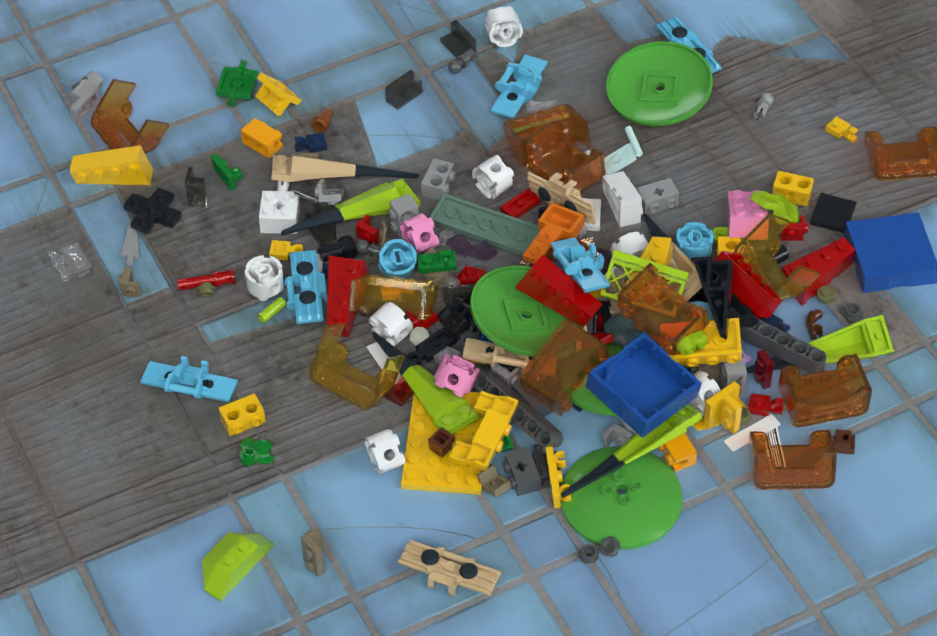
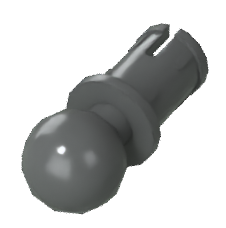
M469 48L461 56L458 55L456 60L449 63V71L457 74L462 68L467 67V64L476 58L477 54L475 51Z
M364 239L359 240L355 245L358 253L365 254L369 252L370 257L372 255L379 257L382 249L375 242L370 245Z

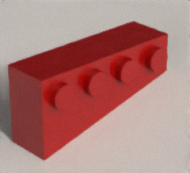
M843 237L783 266L780 282L799 304L803 306L810 297L817 295V290L820 287L830 284L834 277H838L853 264L855 249Z
M721 251L715 261L732 260L733 263L732 294H736L739 297L738 301L748 306L755 317L770 318L782 302V299L769 285L762 283L763 278L759 274L751 271L753 267L749 263L742 261L744 257L741 254Z
M543 254L515 287L581 327H584L602 306L600 301L590 293H584L577 282Z
M329 256L327 326L331 335L348 338L350 336L369 273L365 261Z

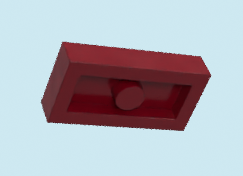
M765 349L757 352L755 372L753 373L756 383L760 384L763 389L771 387L774 366Z

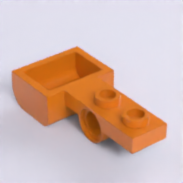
M551 202L538 220V230L540 232L524 252L523 260L535 264L542 254L545 257L553 255L554 250L550 243L560 239L577 238L583 229L585 215Z

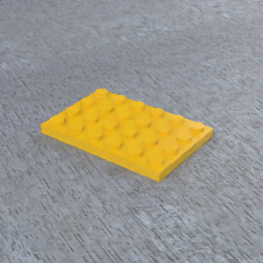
M465 393L463 398L473 408L480 393ZM413 395L405 451L406 463L403 465L401 489L481 495L482 485L477 474L482 470L470 465L465 467L450 461L449 455L452 453L457 440L472 445V440L483 420V414L478 413L479 419L453 434L455 442L452 444V449L442 458L430 450L428 439L438 429L434 426L416 396Z

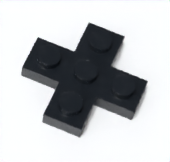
M157 188L149 199L132 193L124 203V210L137 214L131 222V228L148 234L157 222L173 229L181 218V211L168 207L174 200V193Z

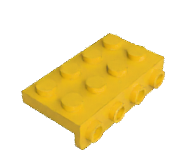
M739 318L729 319L727 339L720 337L714 320L660 325L661 347L674 361L682 366L716 365L720 362L733 364L743 361ZM702 330L708 335V343L702 350L698 349L692 354L685 356L676 350L680 341L694 332Z

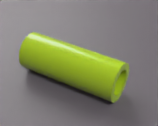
M278 297L257 314V318L261 323L265 324L286 306V301L282 297Z

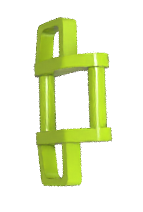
M754 191L750 199L764 209L773 210L775 221L778 223H800L798 207L781 194H770L766 191Z

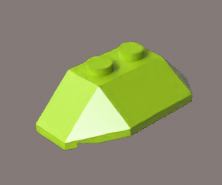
M228 532L202 559L205 592L221 602L274 546V543L259 533Z

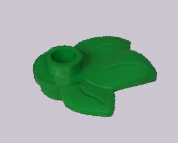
M248 437L240 444L239 459L246 466H252L255 463L268 464L275 460L269 454L272 449V442L269 440L260 439L255 441L253 438Z

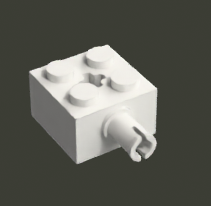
M278 181L277 191H262L259 213L261 233L281 234L282 230L299 223L300 196L295 195L293 191H288L289 182H283L282 186V181Z

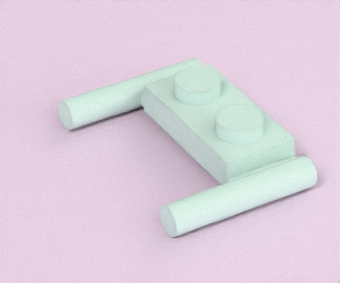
M631 126L625 128L630 143L599 160L597 163L591 150L585 152L596 181H600L604 175L616 173L636 161V157L643 155Z

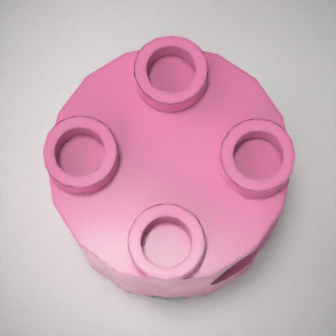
M423 213L400 221L402 224L400 225L402 239L414 247L417 255L440 244L437 235L434 234L433 228L435 226L431 217L427 218Z
M444 354L434 375L436 379L435 385L440 388L447 387L453 390L452 392L455 395L463 397L465 393H470L479 374V368L474 369L475 365L462 357L453 355V358H449L450 354Z

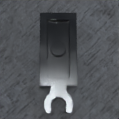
M443 327L415 346L416 351L410 352L407 356L410 359H417L414 362L418 365H421L424 359L430 362L438 352L447 346L452 347L458 342V338L449 329Z

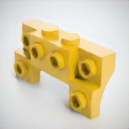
M481 391L473 410L485 416L472 440V445L457 440L452 453L449 455V460L465 467L470 465L486 472L496 452H501L504 445L502 441L504 436L508 437L512 429L510 421L518 407L519 400L509 396H497Z

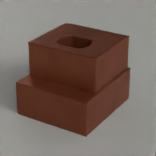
M442 427L428 439L429 449L442 458L452 449V444L455 442V436Z
M836 429L834 453L854 455L855 435H851L850 430Z

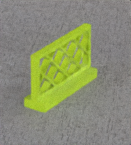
M614 250L605 278L610 284L615 283L619 292L610 294L606 293V289L602 288L600 296L675 319L689 273ZM613 265L622 267L624 274L615 278L612 273ZM639 272L643 280L634 284L629 274ZM627 276L631 286L622 290L617 280ZM653 277L658 278L662 284L655 289H652L648 282ZM645 282L650 291L640 295L636 286ZM672 283L681 285L679 292L671 295L667 288ZM633 288L638 297L629 300L624 292ZM664 288L669 297L659 301L654 292ZM652 294L656 304L648 306L642 298ZM671 300L674 305L673 312L664 311L661 304Z

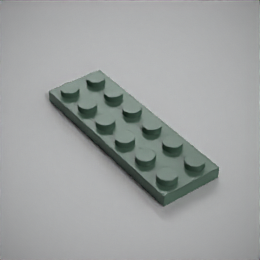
M445 193L429 216L432 218L435 226L523 256L540 232L538 225Z

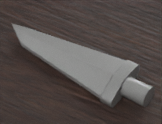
M132 217L129 221L120 257L126 259V266H132L133 260H139L138 233L136 229L131 228Z

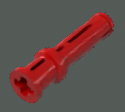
M233 268L222 272L216 270L208 275L177 279L179 291L194 289L204 282L211 283L215 287L230 283L236 285Z

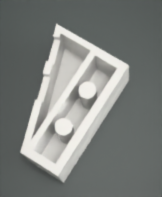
M624 171L602 176V190L619 227L641 223V215H643L642 197Z

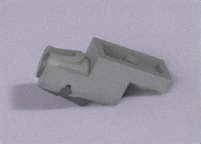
M90 71L71 87L72 106L70 107L72 121L79 123L100 102L98 91L104 83L101 82L103 80L102 77L94 71Z

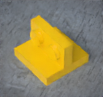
M262 72L258 75L257 79L263 85L255 97L276 115L281 116L290 102L295 105L301 103L302 99L281 81Z
M732 382L705 401L703 426L708 430L721 422L722 426L733 434L739 431L742 405L738 403L740 385L737 382Z

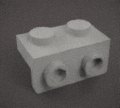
M321 178L317 186H315V197H319V202L335 205L343 199L344 188L326 189L325 178Z

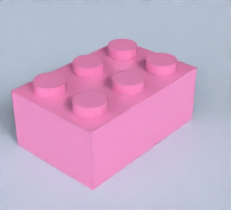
M728 191L727 220L729 237L767 239L768 212L767 209H764L750 199L754 191Z

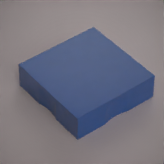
M919 212L846 222L844 238L855 249L853 261L863 293L889 290L895 287H913L937 283V260Z
M644 332L626 345L620 353L608 358L591 370L585 387L643 438L697 398L702 383L681 364L674 361L659 344Z

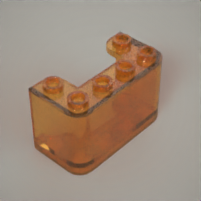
M558 120L523 139L527 167L534 174L547 181L558 172L562 174V178L559 180L564 185L570 180H574L577 184L573 188L581 193L602 180V176L606 173L603 152L593 149L590 151V155L585 154L579 147L569 142V129Z
M649 263L617 294L618 305L621 308L620 313L627 320L631 319L635 322L634 325L639 331H645L656 343L663 346L668 355H678L679 352L676 348L684 337L699 330L703 331L709 325L708 311L701 305L697 307L695 303H689L666 283L663 276L660 277L658 274H655L657 268Z
M565 319L522 371L519 379L523 391L559 416H562L564 412L567 413L573 405L571 393L574 389L577 390L581 386L582 379L586 374L589 375V372L594 367H597L609 358L606 344L570 320Z
M857 354L842 356L837 362L836 370L805 374L803 376H800L799 368L795 366H787L781 368L778 387L794 427L800 428L857 417L865 414L869 409L872 389Z

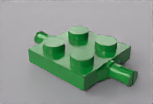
M243 59L240 60L239 67H224L217 86L216 96L229 98L227 105L231 107L234 106L236 99L251 100L259 75L258 70L247 69L246 65L248 62L245 59L244 62Z

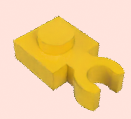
M272 240L269 256L275 257L278 260L288 261L290 252L303 251V245L295 244L291 246L289 241Z

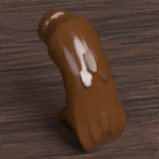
M818 309L810 311L806 319V327L811 340H815L817 335L820 337L823 335V327L815 324L823 316V312Z

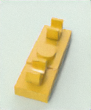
M553 446L546 447V460L555 509L561 508V500L565 502L571 501V494L562 498L561 493L569 488L570 485L564 484L559 487V483L563 482L562 472L561 470L557 471V467H566V460L558 459L565 458L564 451H557L554 454Z

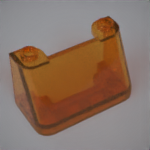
M936 126L923 128L919 132L918 141L883 144V137L879 132H865L868 156L873 174L877 179L896 180L937 176Z
M830 430L813 432L809 438V445H769L770 441L766 433L749 431L754 484L757 488L763 490L825 489L834 484L837 452Z

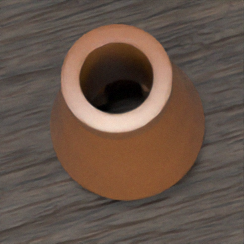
M325 108L312 119V128L316 132L321 133L328 129L331 117L333 116L332 110Z

